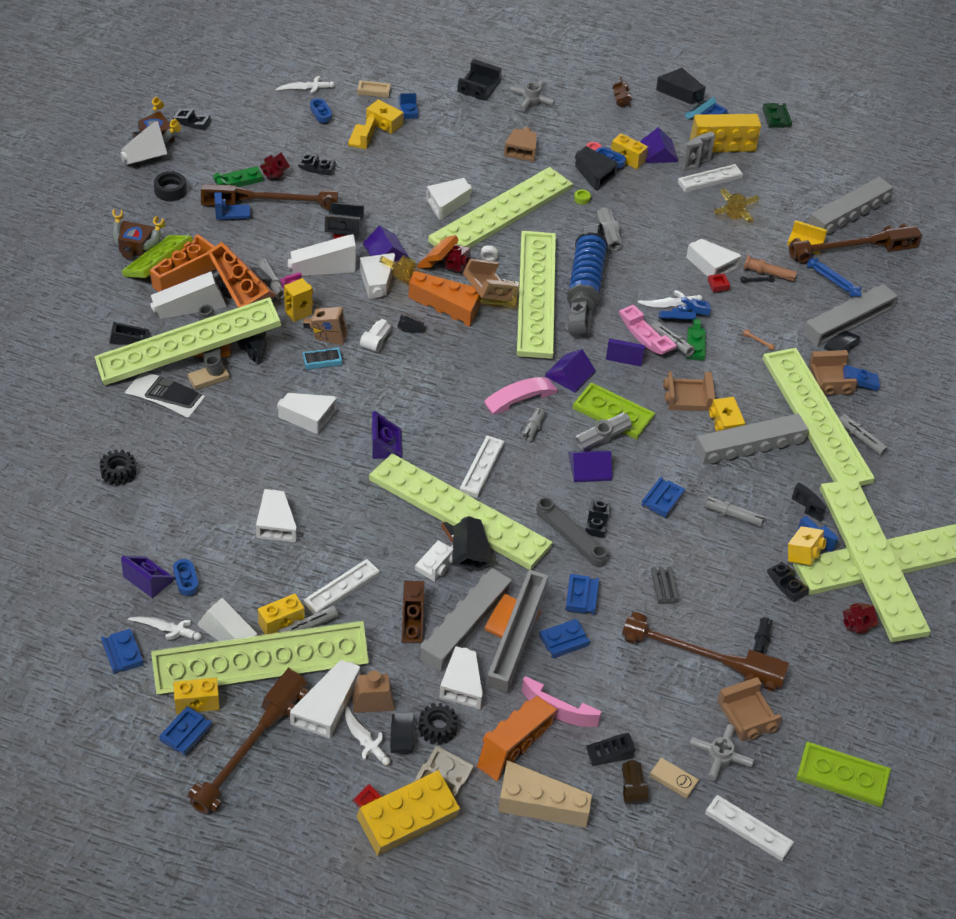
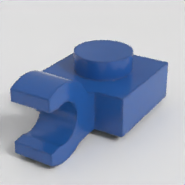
M681 297V302L686 303L685 306L678 305V308H683L682 312L692 309V312H696L697 315L709 316L711 311L709 302Z

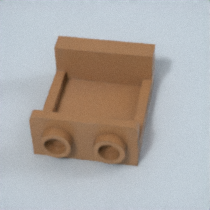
M470 259L463 274L479 295L487 299L510 301L517 285L515 282L502 281L496 274L499 266L498 262Z
M847 350L812 352L809 367L824 395L854 394L857 379H844L843 368L847 365L849 356Z
M668 371L667 378L663 380V388L667 390L665 391V402H668L669 410L709 411L712 401L715 399L712 372H704L703 380L673 379L672 372Z
M758 677L721 689L717 700L730 724L735 727V732L741 742L747 739L753 740L765 733H773L779 729L781 723V715H774L760 693L762 683Z

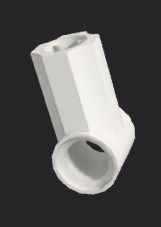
M384 319L377 321L369 332L365 331L363 333L360 346L378 353L383 345V340L391 331V325Z

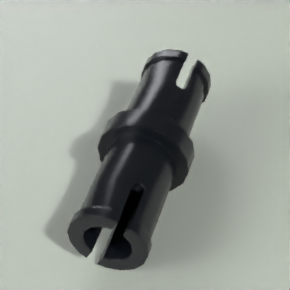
M763 617L760 619L758 632L754 636L755 645L753 651L766 654L767 644L771 640L770 631L773 625V621H769L770 618Z

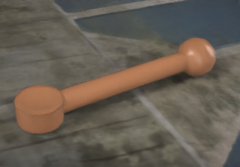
M746 329L743 331L745 337L753 338L767 346L769 350L775 349L774 344H769L750 333V330Z

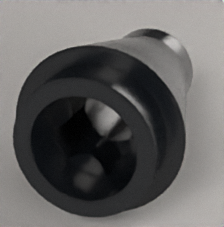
M407 313L406 315L401 314L397 328H401L402 331L422 333L425 322Z

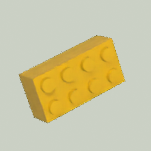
M758 114L694 115L690 140L702 134L713 132L715 139L712 152H756L761 130Z
M438 770L360 807L356 817L376 855L379 856L456 818L460 808Z

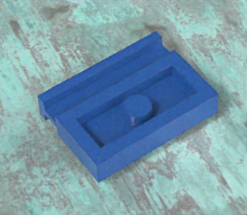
M660 477L644 497L641 505L643 507L645 505L648 506L649 510L666 518L684 495L685 488L669 480L665 481L663 477Z
M570 574L565 610L579 613L592 612L591 614L594 615L599 578L590 579L589 576Z
M577 619L542 630L539 634L548 652L550 651L552 659L590 645V640L587 639L586 633Z
M131 628L110 634V637L107 638L101 637L113 675L117 674V671L122 670L124 672L143 666V660Z
M186 706L161 733L159 739L162 743L186 756L212 727V721L206 720L203 715Z

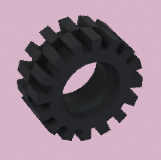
M114 450V453L109 451L108 456L104 454L103 459H100L101 477L109 485L115 483V486H119V483H122L123 486L125 481L130 483L131 479L135 478L136 464L134 456L130 455V452L127 451L125 453L124 450L120 452ZM115 466H124V468L120 470L111 469Z
M433 703L431 708L427 705L425 711L422 710L419 715L418 730L420 731V736H424L426 742L430 739V744L433 745L434 741H437V745H441V741H444L445 744L448 743L449 739L452 741L454 735L456 736L458 724L457 713L454 714L455 710L453 708L449 710V705L447 704L445 707H442V703H439L437 707ZM442 720L446 723V726L434 728L430 725V722Z

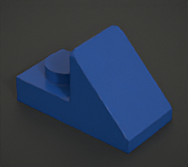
M402 93L399 95L400 111L404 112L403 119L418 118L416 93Z

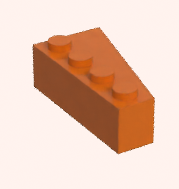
M197 234L194 237V241H188L183 245V249L174 251L171 258L162 260L150 269L152 287L160 292L216 269L207 252L214 245Z
M221 242L207 251L238 308L269 297L271 299L276 297V294L229 246Z
M417 271L414 272L409 281L408 298L427 307L432 306L441 314L445 312L451 315L452 319L456 321L459 319L464 322V325L470 327L481 305V296L473 286Z
M537 695L530 701H525L518 711L514 710L506 721L502 720L496 729L485 734L482 740L484 744L477 767L495 781H498L502 777L501 773L506 767L507 760L514 763L519 753L523 755L528 750L532 740L534 742L537 741L552 725L557 709Z

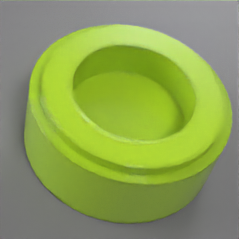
M580 189L574 193V201L577 204L586 205L590 202L591 194L587 190Z

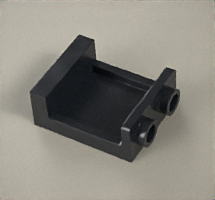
M473 59L470 71L464 79H458L457 92L486 101L501 81L502 68Z
M331 202L330 213L325 215L324 232L359 236L364 221V205Z

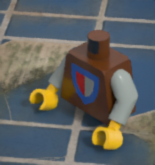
M155 97L152 100L154 107L150 108L146 116L138 121L139 130L132 132L133 138L150 124L158 121L164 144L174 142V132H180L181 125L176 119L169 123L161 111L157 112V110L164 108V103L158 97Z
M115 209L112 211V215L115 218L112 235L115 244L119 246V251L124 258L130 259L133 255L141 256L158 244L161 235L160 229L166 225L163 218L158 223V216L154 217L153 223L156 227L128 221L120 223V220L124 218L122 209L119 216H116Z

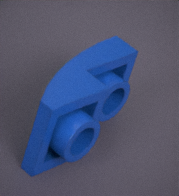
M807 516L800 520L798 530L801 526L824 530V538H826L824 550L835 551L839 538L826 525L819 528Z

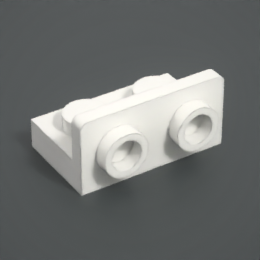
M438 540L415 565V571L435 582L439 576L445 574L447 567L452 563L453 545L449 547Z

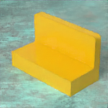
M368 116L365 125H355L348 141V146L367 149L375 130V117Z
M795 220L787 245L789 246L795 238H799L801 241L808 240L811 245L824 243L827 230ZM821 250L812 251L813 254L819 255L821 252Z

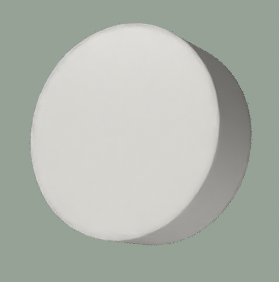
M484 246L481 249L480 256L485 261H495L498 257V250L493 246Z

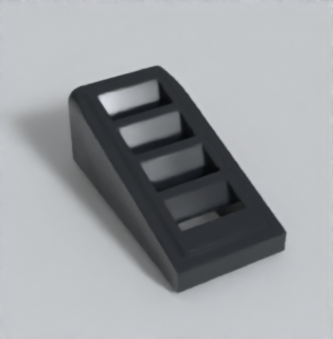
M113 322L109 343L132 344L147 339L150 329Z
M623 733L586 746L592 766L633 759L635 754V747L630 733ZM604 749H608L609 754L606 755ZM596 750H599L601 757H597Z

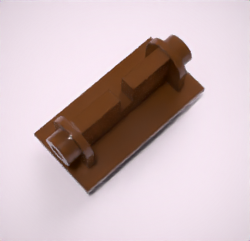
M620 77L621 82L614 83L612 86L616 103L620 107L629 104L631 108L630 101L632 97L628 84L623 82L622 77Z

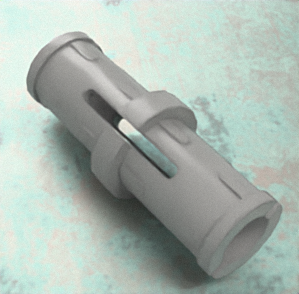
M536 408L532 417L527 420L526 428L521 434L523 440H526L529 435L527 442L532 441L536 431L540 429L541 421L546 415L543 409L538 414L540 408Z

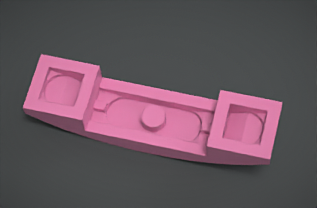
M631 305L619 310V314L630 332L651 351L664 354L677 348V345L667 335L661 337L643 320L644 314L636 306Z
M529 378L500 389L484 400V404L492 415L509 410L510 404L536 395L544 398L557 393L558 390L549 378Z
M526 676L523 678L522 693L530 701L537 695L557 709L555 719L577 726L598 727L602 711L584 703L578 709L544 693V684Z

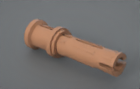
M747 255L743 268L744 270L756 271L757 274L766 273L794 282L797 271L766 263L764 259L751 258L750 255Z

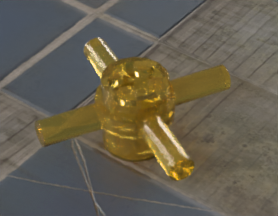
M722 188L720 193L728 200L727 205L714 209L715 215L727 212V216L731 219L737 220L743 216L748 223H751L754 218L746 211V207L749 204L758 202L759 197L755 195L745 198L744 195L738 193L731 195L725 188Z
M402 255L397 263L384 256L379 260L380 263L395 269L392 273L393 276L404 282H408L411 279L414 269L418 264L413 259Z

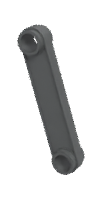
M207 304L199 308V321L216 315L211 305ZM217 347L203 352L206 370L212 376H217L223 371L221 348Z
M548 497L540 498L536 507L537 515L584 555L593 566H604L608 557L606 547L600 545L554 504L552 499Z

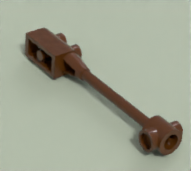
M202 184L201 205L215 206L214 193L221 192L222 199H225V205H236L238 201L252 200L254 198L315 201L319 203L320 207L330 210L331 202L338 203V191L321 190L318 195L253 192L252 190L234 185Z
M904 223L899 228H893L890 225L886 226L883 231L869 237L811 245L808 240L801 241L799 238H795L789 244V254L792 259H798L799 262L804 263L811 258L812 251L863 244L884 245L888 252L919 247L922 234L917 226H908Z
M632 612L631 616H628L622 635L626 636L624 640L630 644H636L637 640L642 642L648 637L722 662L725 666L744 676V681L758 677L760 682L764 683V688L768 691L775 692L777 688L781 689L789 662L750 649L747 657L731 654L724 655L650 629L648 622H646L648 618L638 612Z
M289 667L264 697L261 708L266 711L251 735L212 783L204 782L200 784L196 782L189 791L187 797L190 799L191 806L196 811L208 814L210 810L215 813L222 804L220 800V786L262 733L286 714L290 716V712L295 706L294 703L298 699L301 700L309 692L306 689L308 683L304 677Z

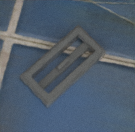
M655 567L651 568V576L658 604L678 603L679 597L672 568L667 567V569L659 567V570H656ZM657 575L661 577L665 598H662ZM665 575H667V577H668V582H669V586H670L672 598L670 597V593H669V589H668V585H667V581H666V576H665Z

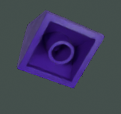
M659 127L640 141L648 146L646 163L678 162L672 139Z
M380 225L363 242L370 256L394 253L395 262L408 258V254L397 236Z
M609 338L606 360L641 367L645 345Z
M583 349L565 354L545 374V377L576 393L593 376L596 370Z
M373 411L372 459H386L391 454L401 458V428L378 412Z
M589 450L568 452L574 483L612 481L611 451Z
M123 555L121 558L123 577L151 598H154L175 579V577L145 556Z

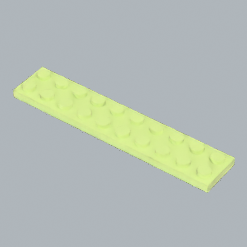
M548 167L429 235L428 242L435 246L442 239L457 235L459 242L456 245L471 248L572 189L573 183L551 167Z
M521 232L516 356L553 359L556 233Z
M269 297L94 357L105 386L279 327L281 322Z
M797 348L763 354L762 360L793 413H799L808 428L807 437L832 480L838 482L857 479L860 486L872 484L875 479Z
M394 454L387 457L369 474V480L443 522H448L454 526L467 516L481 519L489 547L528 570H532L552 548V541Z
M852 479L821 484L820 491L890 641L896 642L929 636L931 630L858 480Z
M956 524L886 539L903 574L956 562ZM847 548L819 554L818 559H815L811 565L793 563L802 583L809 587V595L863 583Z
M364 621L151 651L156 694L174 692V681L217 677V685L282 676L288 667L299 674L332 669L340 660L352 662L356 665L369 663Z

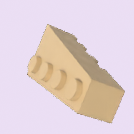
M507 760L498 812L586 827L592 794Z

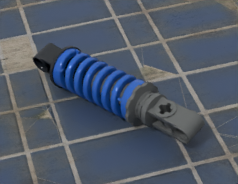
M601 222L583 226V234L575 242V255L569 290L567 292V301L570 304L568 330L571 336L590 332L591 315L594 308L600 302L604 262L608 249V243L604 238V228Z

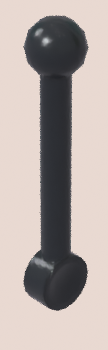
M773 275L758 278H746L743 276L740 278L742 283H746V281L774 282L775 280Z

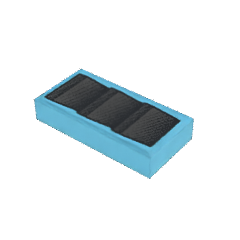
M715 98L703 100L685 113L686 118L690 119L694 115H700L716 103Z
M339 348L303 352L306 370L342 365Z

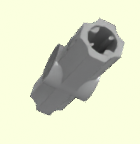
M603 207L597 211L596 216L598 222H601L603 225L604 238L607 240L608 249L611 252H617L622 248L619 224L617 221H614L611 210Z
M623 412L609 420H599L595 427L576 435L575 441L579 449L585 451L599 443H608L611 437L631 428L632 423L629 416Z

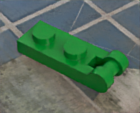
M258 166L225 174L215 173L213 175L217 185L242 187L263 182V176Z

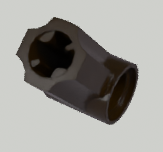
M628 760L622 764L624 803H648L647 783H644L641 763L636 760Z

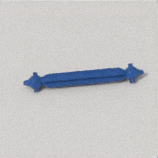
M810 258L807 261V268H814L816 272L844 291L850 292V297L862 296L861 287H854L853 283L823 263L818 262V258Z

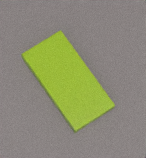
M168 235L156 246L121 271L123 276L146 278L150 275V269L162 260L171 258L174 251L183 249V245L188 241L192 242L193 238L190 235Z
M592 382L573 403L572 409L597 421L609 420L624 412L629 416L632 427L622 433L636 440L655 417V412Z
M806 742L796 780L881 807L891 768Z

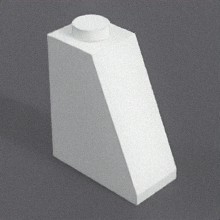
M158 121L150 124L121 149L120 156L126 165L167 154Z
M465 178L427 186L426 199L438 219L442 220L470 201L472 188Z
M700 239L688 245L686 258L706 276L722 273L727 275L739 269L741 255Z
M394 253L360 258V273L369 299L386 297L395 266Z
M287 393L277 404L278 417L318 434L337 411V398L334 396Z
M264 489L256 523V538L296 543V524L284 491Z
M223 598L214 604L197 624L218 641L257 635Z
M455 646L440 685L439 698L477 709L481 708L482 688L475 651Z

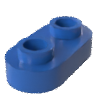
M315 98L310 101V110L317 121L321 123L331 121L332 111L325 100Z
M606 147L596 149L597 152L618 162L617 169L625 166L626 157Z
M188 559L176 561L173 565V573L178 591L185 596L195 594L199 586L193 563Z

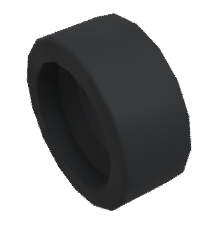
M166 171L155 177L154 192L159 199L177 201L185 196L187 191L186 179L182 174L175 171ZM167 184L178 185V187L172 189L163 188L162 186Z

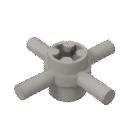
M540 80L539 83L528 82L525 85V89L511 85V92L523 96L524 102L521 104L520 110L525 111L528 106L535 107L540 102L554 106V99L542 96L541 89L545 85L544 81Z
M731 724L727 725L723 737L715 739L711 744L694 737L691 738L689 745L708 752L709 763L712 766L708 775L710 780L715 781L719 771L727 768L732 761L748 767L753 765L754 759L735 753L734 745L731 741L735 727Z

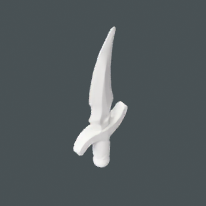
M318 76L314 79V82L289 83L275 90L313 88L310 90V93L314 94L319 88H333L335 84L334 82H318L321 80V77Z
M676 290L674 295L678 298L668 297L659 300L638 301V303L646 306L660 308L686 305V303L681 302V297L685 296ZM701 295L686 297L690 300L692 298L703 300Z
M139 616L128 618V620L145 623L162 631H170L171 633L166 634L167 640L176 639L179 636L200 640L202 637L199 632L185 628L191 625L190 620L181 621L176 625L174 622H167L164 619Z
M346 706L345 718L353 736L359 739L361 745L366 747L362 752L363 760L366 761L367 756L373 753L383 765H389L390 759L380 749L383 742L382 733L380 732L378 738L374 741L371 733L356 720L349 707Z

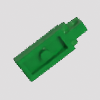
M693 319L692 327H688L687 343L693 346L695 350L691 356H686V359L701 361L705 359V328H700L701 319Z

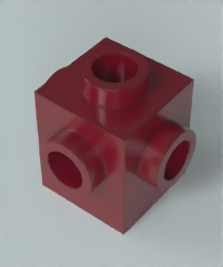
M282 152L274 156L272 154L263 159L264 163L260 165L263 174L268 180L274 177L276 180L284 175L283 171L290 167Z
M455 245L444 256L445 268L453 272H461L465 269L471 259L470 248Z
M855 603L850 605L849 609L842 611L844 616L843 622L847 630L854 631L856 634L866 633L868 628L879 625L874 605Z

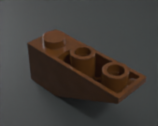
M404 580L401 642L422 643L425 581Z

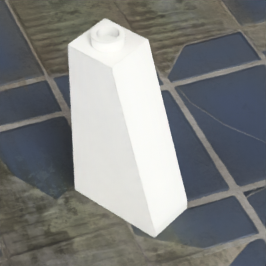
M354 234L291 251V259H288V270L292 269V274L300 272L302 276L355 272L356 245Z
M212 272L152 294L153 302L150 303L153 312L158 313L160 319L198 313L199 308L207 304L211 305L214 310L227 307Z
M340 660L292 708L290 712V725L331 738L352 696L357 677L360 675V666L352 662Z

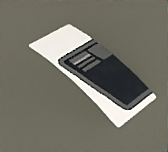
M146 372L140 373L125 391L126 394L153 401L187 418L205 397L175 381Z

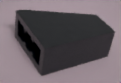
M683 68L659 76L656 85L658 92L691 105L703 100L706 88Z
M587 146L577 151L575 167L594 190L598 191L616 176L618 162Z
M467 516L454 525L452 564L480 571L493 563L494 560L481 519Z

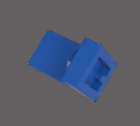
M221 192L214 193L216 220L250 218V205H225V199H222Z

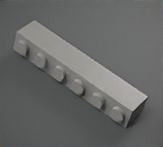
M878 177L811 213L808 224L826 229L827 234H830L839 227H843L850 221H854L861 215H865L870 210L876 209L881 204L890 201L894 187Z
M884 284L874 287L870 291L862 293L861 297L858 296L852 300L850 299L813 319H809L805 323L803 335L816 347H819L829 342L840 332L850 331L894 309L898 296Z
M798 413L699 435L696 438L694 449L703 465L716 463L744 455L747 456L775 448L805 442L808 428Z
M492 568L487 574L484 573L479 583L475 587L470 588L465 599H461L457 603L455 610L446 615L441 626H437L433 630L432 636L422 642L420 646V660L441 672L450 662L455 646L462 648L493 613L503 595H508L511 592L512 579Z
M528 570L489 670L488 687L508 693L547 591L548 575Z

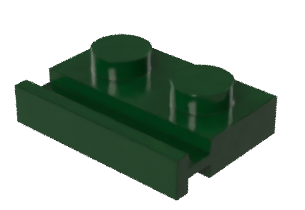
M763 103L762 109L768 128H784V126L791 128L792 121L786 103H783V105H779V103Z

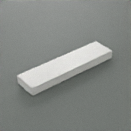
M736 164L678 178L677 183L684 192H689L741 179L743 173Z
M486 436L460 487L461 492L478 498L504 446L503 440Z
M366 559L305 598L304 605L313 614L323 611L380 576V571Z
M719 795L714 798L706 809L705 814L780 861H783L794 844V841Z

